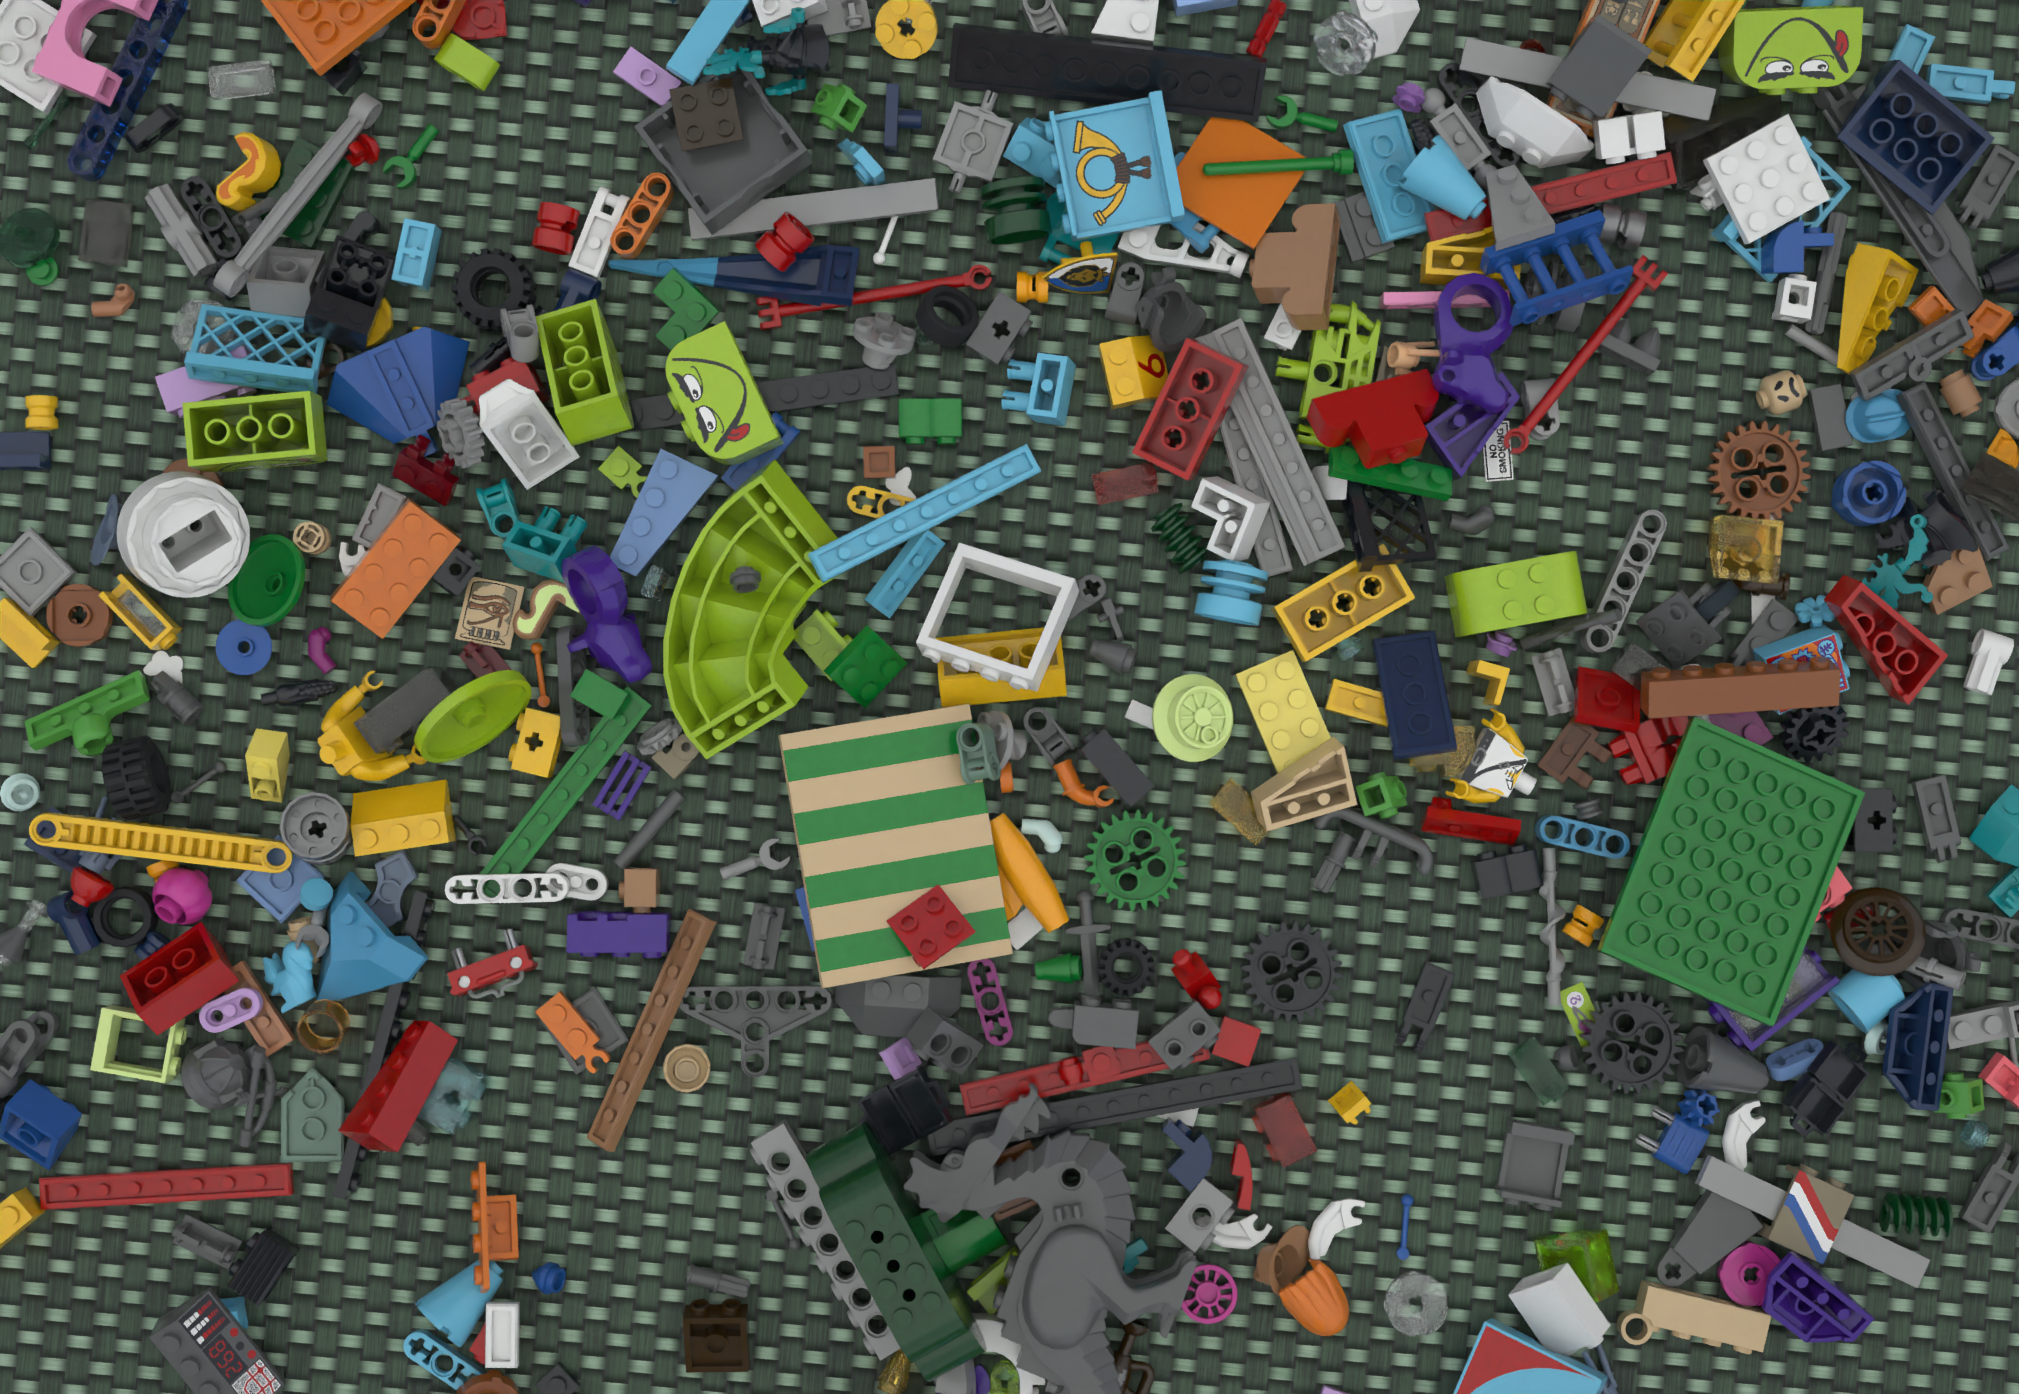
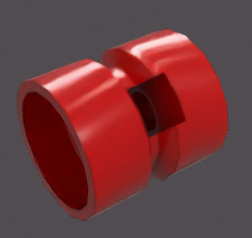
M540 202L536 218L540 223V227L534 229L531 246L549 253L571 255L575 239L571 231L577 229L580 211L562 204Z
M787 211L773 223L774 231H766L755 242V246L761 255L782 272H785L797 260L796 252L803 253L815 241L807 227Z

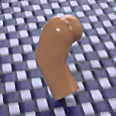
M122 283L115 287V295L110 301L92 302V315L94 317L122 316L135 301V292L128 284Z

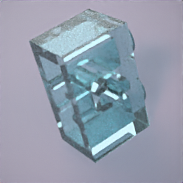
M454 1057L446 1062L418 1117L449 1134L454 1133L458 1128L463 1130L472 1115L468 1111L473 1100L478 1102L487 1085L483 1083L486 1074ZM456 1090L459 1092L457 1098L460 1101L454 1104L451 1102L453 1099L451 1093Z

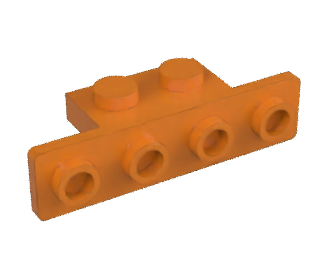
M478 1162L476 1171H471L470 1178L471 1190L477 1191V1202H472V1221H478V1234H473V1253H479V1265L474 1266V1285H480V1293H487L490 1289L489 1261L517 1260L519 1258L516 1195L487 1196L486 1163Z

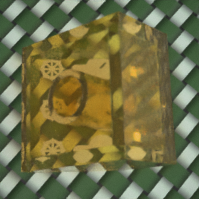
M1719 515L1712 518L1708 551L1713 578L1778 584L1784 521Z

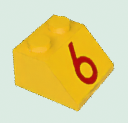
M1150 335L1127 337L1099 344L1098 351L1112 410L1158 399L1168 378V371L1164 354L1156 349Z

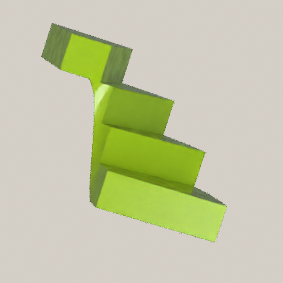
M775 459L742 483L702 529L683 564L670 601L663 639V676L670 706L686 736L705 759L710 758L796 706L809 687L783 653L796 636L793 623L805 608L808 598L818 588L832 580L830 579L822 583L808 554L838 538ZM750 566L761 573V581L758 583L759 588L749 593L736 592L733 589V585L730 584V574L739 567Z

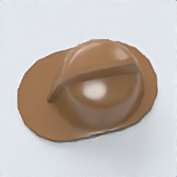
M1302 1225L1292 1226L1284 1233L1279 1242L1270 1243L1262 1247L1258 1253L1256 1269L1253 1273L1254 1279L1271 1286L1273 1292L1278 1296L1281 1288H1285L1290 1283L1295 1284V1280H1297L1310 1257L1308 1248L1309 1231Z

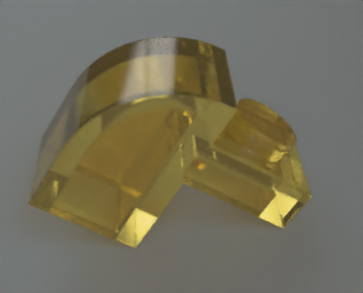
M1453 726L1457 743L1456 752L1408 758L1409 766H1417V772L1436 771V765H1440V777H1451L1461 773L1469 766L1475 754V726Z

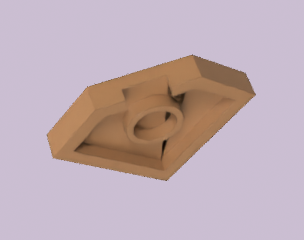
M1979 546L1975 552L1962 549L1953 551L1951 560H1947L1942 566L1934 565L1931 574H1926L1922 583L1933 594V600L1928 604L1931 612L1936 615L1993 587Z

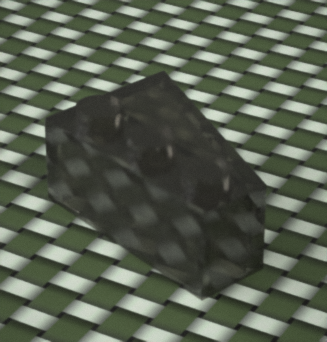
M429 666L353 724L376 754L387 752L390 755L404 745L402 740L411 734L415 736L425 717L442 700L459 688L443 667Z

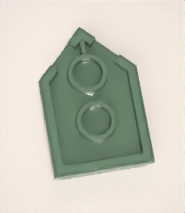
M314 1067L281 1098V1162H342L345 1135L338 1130L345 1121V1098Z

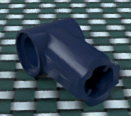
M574 268L569 269L561 282V296L554 311L589 300H597L601 292V281Z
M69 891L51 898L47 904V913L51 920L60 924L74 954L78 955L100 945L102 941L96 933L87 913L89 907L82 906L73 901L71 898L74 893ZM66 902L69 905L70 911L66 907Z

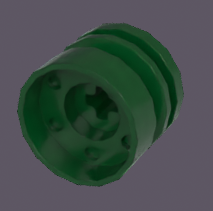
M1008 177L986 184L979 189L980 198L988 200L981 205L984 212L997 213V215L984 222L987 243L991 245L1018 244L1041 239L1052 233L1048 210L1034 209V207L1047 201V195L1040 192L1045 188V182L1042 177Z

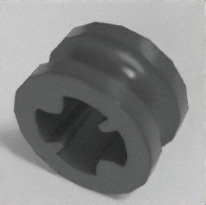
M1600 797L1573 804V809L1578 811L1576 819L1583 820L1603 814L1604 809L1599 807Z

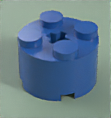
M1868 461L1851 466L1837 477L1833 485L1832 507L1843 520L1855 526H1871L1888 521L1900 512L1905 503L1906 488L1903 486L1900 478L1902 476L1896 468L1882 461ZM1867 495H1871L1872 499H1868Z

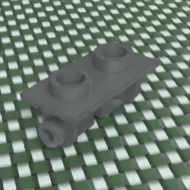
M754 903L744 965H749L755 969L763 970L765 968L774 970L785 908Z
M188 1214L185 1215L181 1225H177L172 1233V1237H174L172 1243L228 1270L243 1240Z

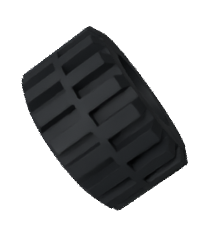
M488 248L480 249L481 254L471 253L468 255L470 260L467 263L462 260L459 264L462 268L461 271H455L453 278L456 280V284H452V292L455 293L456 297L453 299L460 308L459 311L473 324L487 331L491 329L494 332H502L500 309L505 308L507 311L525 309L532 302L536 303L537 296L534 294V290H537L536 283L532 280L531 272L513 254L505 253L497 248H494V251H490ZM493 274L506 275L511 283V291L506 301L496 307L483 306L478 296L481 283Z
M143 735L106 745L102 756L103 781L109 800L118 815L125 821H130L166 812L171 798L170 778L163 755L155 742L149 736Z

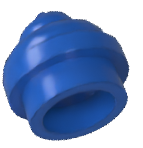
M548 1262L534 1270L532 1278L542 1293H558L564 1286L566 1272L563 1268H560L559 1264Z

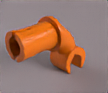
M1072 759L1053 766L1065 791L1062 793L1063 796H1068L1080 804L1096 806L1098 808H1106L1115 799L1103 801L1098 798L1100 792L1108 789L1109 786L1102 785L1094 791L1085 789V783L1081 784L1072 764Z

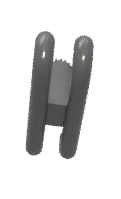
M1348 807L1313 818V823L1317 829L1325 828L1329 820L1335 817L1363 828L1351 853V858L1356 860L1362 856L1364 847L1372 833L1379 835L1374 852H1372L1369 859V866L1377 867L1389 840L1418 853L1416 868L1421 875L1429 874L1432 869V851L1424 840L1373 816L1365 817L1364 812Z

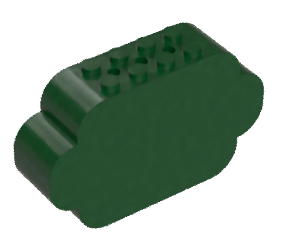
M862 1122L808 1152L806 1160L819 1187V1195L830 1221L907 1359L911 1363L914 1362L925 1380L930 1383L986 1352L987 1347L984 1337L972 1315L969 1301L955 1273L950 1272L942 1260L920 1215L922 1213L910 1191L905 1190L903 1187L905 1182L885 1148L879 1145L867 1124Z

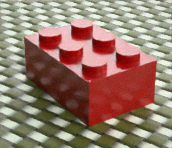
M202 922L120 975L137 1015L157 1036L239 981L220 942Z

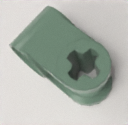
M984 722L962 725L958 729L956 740L963 781L965 784L971 785L976 780L988 778L992 781L998 780L1001 768L997 756L993 729ZM974 729L978 731L980 736L977 745L971 739ZM978 767H984L982 770H977Z

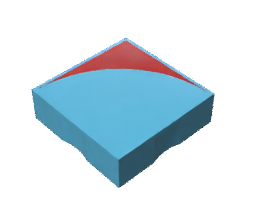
M1490 1318L1484 1321L1453 1394H1601L1608 1376L1567 1355L1548 1350L1533 1338Z

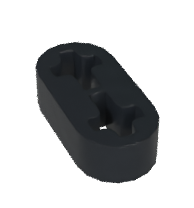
M165 104L130 130L125 139L136 153L143 152L175 129L182 122L183 116L174 104Z

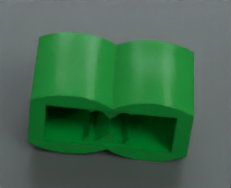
M899 399V438L906 439L907 445H924L925 439H937V444L939 445L956 444V439H963L962 399Z

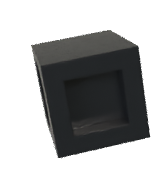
M354 49L342 59L348 60V67L345 71L336 72L337 64H335L320 77L344 96L367 69L366 65L360 60L364 55L357 49Z

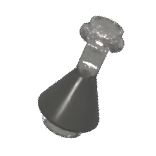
M35 898L31 902L27 901L26 905L30 909L19 924L0 934V963L6 967H10L13 962H22L27 933L40 916L48 917L47 906Z

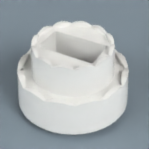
M176 471L154 476L142 483L131 493L124 503L118 518L117 543L121 557L128 569L146 585L175 597H200L217 591L238 574L249 552L250 528L243 508L229 491L203 475ZM198 520V529L191 530L190 524ZM171 536V545L164 547L162 541Z

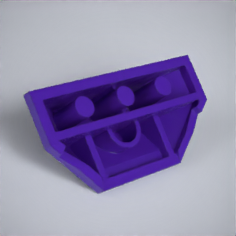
M1790 1251L1768 1274L1762 1309L1806 1343L1834 1342L1839 1340L1854 1342L1874 1320V1317L1837 1283L1797 1252Z

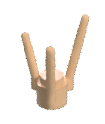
M1396 341L1388 349L1387 362L1390 367L1395 368V375H1404L1411 373L1412 371L1409 369L1418 365L1420 356L1439 357V350L1422 349L1434 347V341L1406 343Z

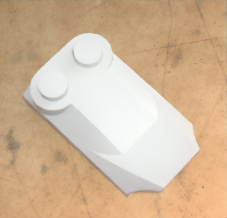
M506 379L479 397V425L526 490L580 457L575 447L569 443L565 432L560 428L534 390L523 387L511 379Z

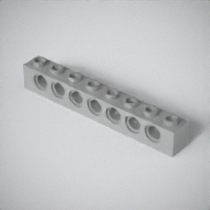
M783 1120L753 1138L751 1142L753 1148L750 1149L754 1160L759 1166L761 1164L765 1166L769 1173L766 1179L775 1193L780 1191L785 1202L782 1203V1206L791 1220L796 1218L801 1229L798 1232L807 1247L812 1245L817 1254L814 1257L817 1266L823 1274L828 1272L834 1283L830 1284L837 1299L839 1301L844 1299L850 1310L847 1311V1315L855 1328L860 1326L866 1337L863 1338V1342L871 1355L876 1353L881 1361L901 1349L888 1325L881 1329L874 1328L871 1325L870 1319L873 1316H882L872 1295L865 1302L858 1301L854 1296L856 1289L865 1288L868 1290L826 1213L819 1195V1187L806 1160V1152L787 1120ZM778 1152L786 1153L790 1158V1164L786 1167L777 1166L773 1160L774 1154ZM794 1179L802 1180L806 1185V1191L802 1194H796L791 1191L789 1183ZM811 1206L818 1207L822 1212V1218L818 1221H812L806 1216L805 1210ZM825 1234H833L838 1238L839 1244L836 1247L828 1248L822 1243L821 1238ZM842 1261H849L854 1265L855 1271L852 1274L844 1275L838 1270L837 1265Z

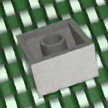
M271 246L253 266L246 281L250 310L305 318L306 310L317 286L314 280L325 263V251Z

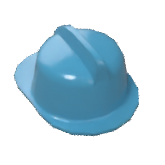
M1887 389L1867 402L1857 396L1849 404L1846 411L1845 423L1848 432L1855 439L1866 443L1895 439L1904 435L1911 425L1905 416V411L1902 410L1896 398L1902 391Z

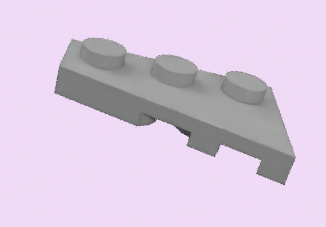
M1515 164L1486 173L1485 185L1491 211L1496 251L1555 233L1556 223Z

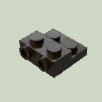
M697 1299L692 1301L690 1305H685L683 1333L686 1373L749 1372L750 1328L748 1304H741L737 1299H727L722 1304H709L705 1299Z

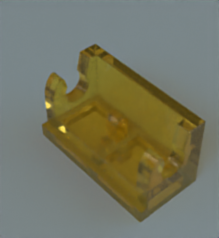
M1231 777L1208 801L1211 807L1253 845L1257 846L1269 832L1257 820L1252 796Z

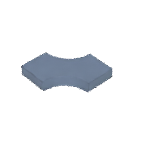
M405 849L375 864L378 875L377 888L372 898L366 902L387 928L406 919L403 911V897L407 887L419 877Z

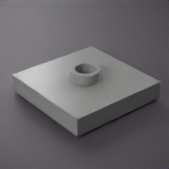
M31 527L0 556V587L29 616H34L77 573Z

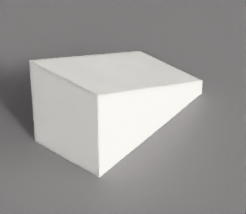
M1132 700L1125 718L1154 730L1152 724L1153 708Z

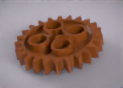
M1754 421L1747 423L1746 430L1742 425L1736 426V436L1730 431L1723 434L1726 442L1718 441L1715 443L1720 452L1709 453V457L1716 461L1715 464L1706 466L1707 470L1714 472V476L1706 479V482L1716 484V487L1710 491V494L1719 493L1721 495L1716 504L1727 503L1726 514L1737 510V520L1744 519L1747 514L1749 523H1755L1759 516L1762 523L1769 522L1770 514L1775 520L1782 518L1781 509L1786 513L1793 511L1790 502L1795 504L1801 503L1802 500L1796 493L1808 490L1807 487L1801 484V481L1811 478L1810 475L1802 473V469L1810 466V463L1801 462L1800 459L1807 451L1796 450L1800 440L1797 439L1790 442L1788 440L1791 434L1790 430L1779 434V424L1773 425L1770 430H1768L1767 421L1761 422L1758 429ZM1767 447H1772L1776 451L1777 459L1775 462H1771L1766 458L1765 451ZM1737 451L1742 452L1746 457L1744 467H1740L1735 463L1734 455ZM1776 466L1785 467L1783 472H1772L1762 476L1752 475L1737 479L1731 477L1732 473L1748 472L1756 468L1761 470ZM1773 477L1779 479L1782 484L1780 493H1775L1770 487ZM1742 482L1747 483L1751 488L1749 498L1743 497L1739 492V486Z

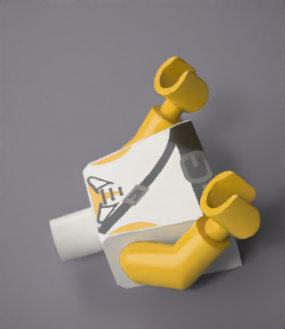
M1491 708L1490 711L1494 714L1493 719L1490 722L1484 718L1482 719V724L1489 728L1482 729L1457 777L1450 778V781H1454L1456 786L1453 792L1446 791V795L1478 804L1496 802L1500 797L1508 798L1513 788L1526 795L1531 793L1537 779L1523 772L1528 762V758L1523 755L1525 748L1515 730L1506 722L1504 714Z

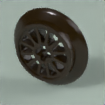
M1870 887L1849 894L1836 907L1830 922L1831 941L1840 958L1853 969L1871 976H1890L1906 970L1918 959L1925 944V925L1916 906L1902 894L1886 888ZM1871 905L1873 907L1874 917L1867 911L1866 906ZM1878 905L1887 907L1883 916L1879 915ZM1892 909L1897 915L1888 920L1886 917L1889 910ZM1860 911L1866 920L1855 916V913ZM1899 919H1902L1905 924L1895 926L1892 925ZM1851 922H1854L1862 927L1851 928L1850 925ZM1882 924L1885 927L1883 931L1885 936L1882 934L1874 936L1871 925L1877 927ZM1893 932H1906V938ZM1857 934L1865 935L1857 941L1852 937V935ZM1891 940L1902 944V947L1896 948ZM1865 941H1870L1866 951L1859 947ZM1874 944L1878 945L1879 955L1870 953ZM1883 944L1890 949L1891 954L1886 955L1884 953Z

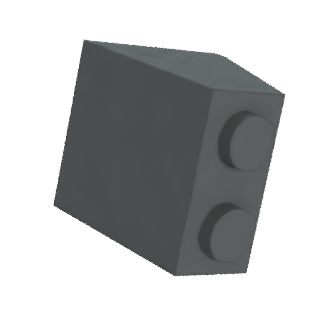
M1597 14L1589 19L1546 84L1552 88L1549 93L1564 103L1569 99L1577 104L1576 111L1589 120H1592L1594 116L1598 119L1603 118L1652 50Z

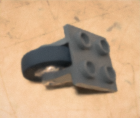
M1730 578L1721 581L1714 587L1707 581L1689 596L1681 589L1638 618L1636 623L1676 670L1722 639L1714 628L1732 612L1728 604L1738 595L1740 590Z

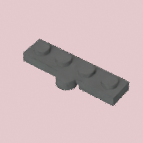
M1958 308L1954 309L1849 372L1860 399L1867 402L1906 377L1919 382L1927 379L1932 371L1931 363L1974 338L1964 311Z

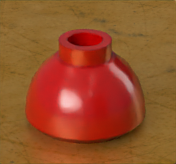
M82 866L74 867L71 873L70 884L74 893L71 899L82 906L89 907L91 902L105 899L114 890V884L110 880Z

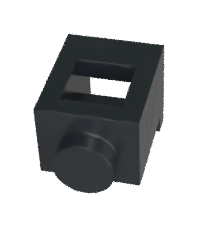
M463 546L459 550L455 547L432 576L431 580L452 596H459L481 566L474 562L477 557ZM453 563L460 567V572L455 576L449 571Z

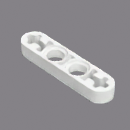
M561 873L458 875L450 878L445 885L447 898L457 904L556 902L564 899L570 891L569 880ZM536 878L542 879L540 885L551 884L553 878H555L558 884H563V890L558 891L557 896H553V891L542 890L540 891L542 897H537L539 885ZM474 879H478L476 891L479 898H474L475 892L463 893L462 898H459L457 892H453V886L458 885L459 880L462 881L463 886H475ZM490 879L497 881L500 885V893L494 898L488 897L483 889L485 882ZM520 879H526L532 885V891L527 897H521L515 891V884Z

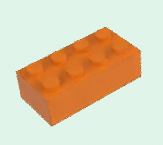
M408 498L333 592L331 602L383 639L461 541L460 536Z

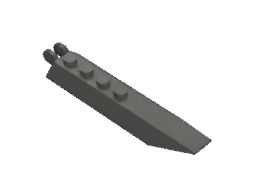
M1843 83L1830 87H1818L1817 93H1811V97L1815 100L1817 107L1824 109L1822 113L1836 134H1838L1867 84H1863L1851 93H1849ZM1844 144L1955 309L1963 310L1965 316L1979 308L1984 300L1970 239L1945 201H1943L1933 215L1929 214Z

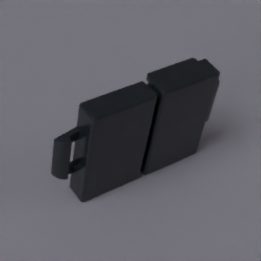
M1829 1040L1807 1068V1071L1812 1075L1804 1073L1782 1101L1786 1107L1795 1113L1793 1119L1790 1118V1125L1804 1137L1812 1130L1821 1135L1824 1133L1828 1134L1845 1112L1844 1102H1849L1868 1077L1869 1072L1862 1067L1868 1055L1855 1043H1848V1047L1843 1050L1840 1046ZM1851 1051L1860 1057L1857 1062L1849 1055ZM1799 1119H1802L1808 1125L1806 1129L1797 1123Z
M922 1066L894 1080L892 1083H888L858 1101L865 1114L857 1122L858 1125L865 1122L870 1128L867 1123L869 1120L877 1134L876 1140L882 1143L888 1155L936 1132L953 1121L946 1108L950 1103L938 1080L931 1081Z

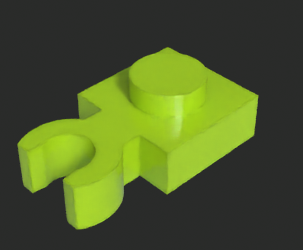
M620 446L598 468L622 491L629 484L636 498L640 494L638 491L639 485L645 483L647 476H639L637 474L643 467Z

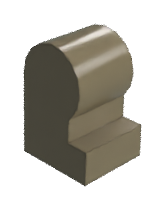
M680 734L673 741L672 749L668 753L663 749L661 751L658 750L651 758L673 779L677 780L698 758L700 752L686 734Z

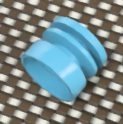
M1234 560L1204 561L1202 569L1216 573L1215 577L1201 576L1200 582L1212 586L1213 591L1212 593H1198L1194 614L1221 621L1258 626L1263 605L1249 600L1250 594L1265 593L1266 588L1252 584L1253 580L1267 581L1269 573L1251 564Z

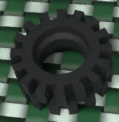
M1130 938L1114 940L1100 954L1098 971L1101 981L1108 990L1117 995L1134 996L1133 994L1143 992V989L1151 984L1155 974V962L1152 954L1146 946L1137 940ZM1130 955L1138 961L1139 969L1134 977L1122 979L1116 975L1114 964L1120 956Z

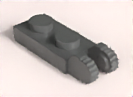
M2006 1142L2000 1143L1996 1148L1991 1162H1988L1958 1215L1988 1234L1993 1229L2019 1183V1153L2011 1161L2008 1172L2002 1169L2012 1149V1146Z

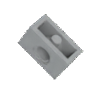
M1203 1178L1165 1229L1192 1251L1197 1252L1199 1248L1205 1251L1216 1237L1212 1231L1220 1222L1222 1225H1225L1235 1212L1231 1208L1235 1201L1207 1179ZM1198 1208H1206L1211 1213V1221L1207 1226H1199L1195 1222L1194 1213Z

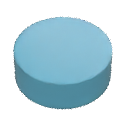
M309 879L302 885L299 894L300 902L309 910L321 911L329 906L333 897V889L323 879Z

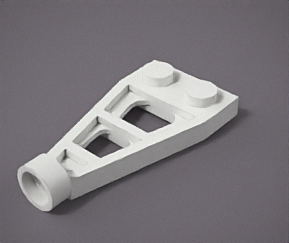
M1198 222L1192 229L1201 233L1205 227ZM1161 225L1126 231L1123 233L1117 250L1146 262L1229 273L1238 278L1241 277L1249 258V254L1234 249L1216 235L1209 242L1214 247V252L1208 260L1190 256L1187 252L1190 243L1186 238L1179 249L1160 248L1156 245L1155 238ZM1235 257L1232 265H1227L1228 258Z

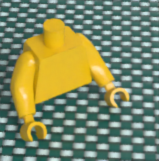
M375 671L368 672L362 678V684L359 687L353 686L333 703L321 723V730L324 734L318 738V744L321 747L320 758L326 764L332 763L341 776L352 775L360 780L382 781L410 768L409 764L413 762L419 765L427 762L423 757L415 753L418 750L415 744L410 754L406 756L404 754L393 756V753L361 706L357 707L365 698L364 694L366 692L376 691L382 686L383 680L377 686H372L368 682V677Z

